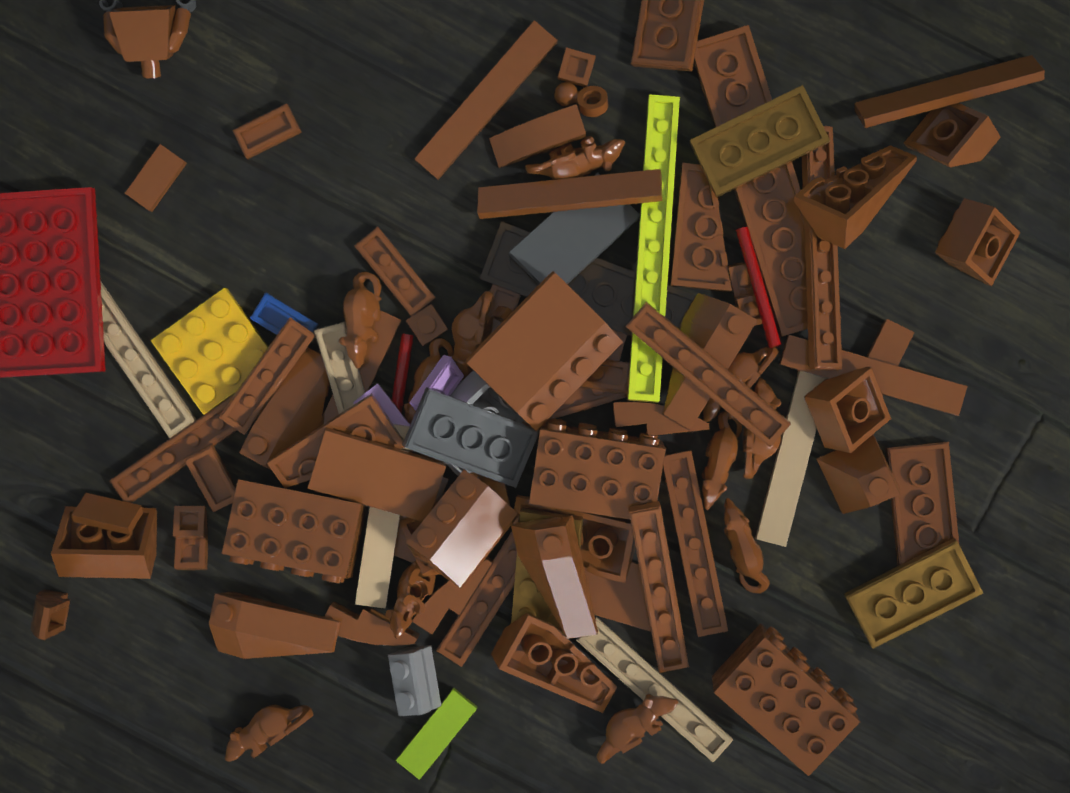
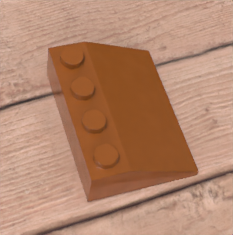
M552 271L479 345L465 362L523 421L537 431L623 341L578 294Z

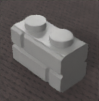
M431 645L406 647L388 654L398 716L422 715L440 707L441 700Z

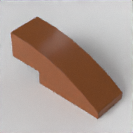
M577 104L518 125L489 139L498 167L501 168L586 138V131Z
M612 402L615 427L645 424L647 435L652 436L709 430V423L700 418H697L691 430L682 427L663 415L664 406L642 402Z
M489 556L486 557L462 589L449 580L444 582L425 601L424 614H416L412 622L433 634L448 609L460 615L491 566L493 559Z
M44 589L36 595L31 631L38 639L46 640L65 630L70 605L67 593Z
M334 601L324 616L341 622L338 636L356 642L391 646L415 644L420 635L418 632L407 628L401 637L395 638L390 628V619L370 606H366L359 615Z

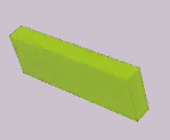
M453 688L443 700L441 706L435 710L397 757L396 761L420 780L476 711L477 706Z

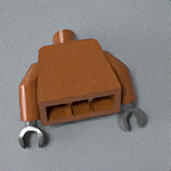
M100 0L99 5L106 12L103 15L104 36L115 51L123 56L126 62L141 61L143 78L161 77L159 60H168L175 52L179 51L188 32L191 12L196 8V0H190L186 4L182 3L183 0H176L178 9L175 8V5L123 7L119 0H114L113 5L109 7L106 0Z

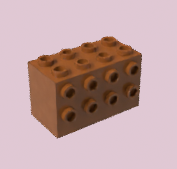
M549 418L548 423L545 422L541 426L529 504L630 519L628 507L657 502L666 451L664 443L658 439V435L652 436L647 435L645 432H640L639 437L630 436L627 434V430L619 428H609V432L597 431L596 425L579 423L578 427L566 426L567 421Z
M238 479L222 554L230 555L229 561L234 563L253 565L255 560L261 562L260 568L284 571L285 566L292 568L291 574L314 577L315 572L323 574L321 580L344 583V578H353L367 506Z
M760 623L712 675L713 691L798 768L810 776L860 723L856 713L858 708L853 703L854 699L843 688L840 687L836 690L829 682L831 679L819 667L813 670L806 662L807 657L794 646L792 649H789L783 642L784 637L775 628L770 626L767 629Z

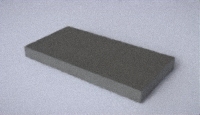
M630 204L553 212L513 248L509 256L538 285L552 271L566 284H569L640 218V214Z
M426 387L402 445L407 449L516 488L540 431H535L528 425Z

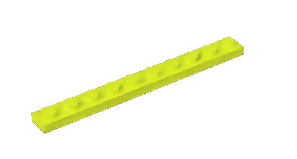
M651 94L648 97L643 171L661 169L663 201L641 203L633 316L646 301L663 316L666 313L680 97ZM632 332L627 400L658 403L660 402L662 357Z

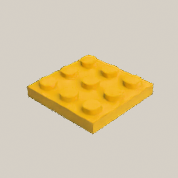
M227 288L220 290L151 340L203 415L236 393L268 348L265 340Z

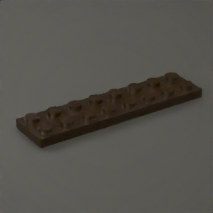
M501 221L480 280L527 297L538 284L509 256V253L531 232ZM596 258L567 285L612 330L632 337V332L626 325L633 318L636 272ZM667 285L665 317L680 329L682 319L696 295Z

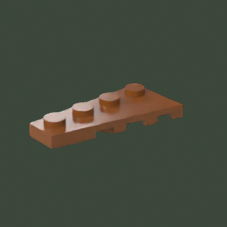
M682 163L670 286L731 292L732 287L731 280L729 279L728 260L725 252L718 197L715 196L700 164Z

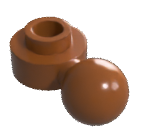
M562 82L554 91V97L558 104L568 107L577 103L580 113L584 116L597 117L604 114L608 109L607 92L599 86H588L578 91L574 84Z

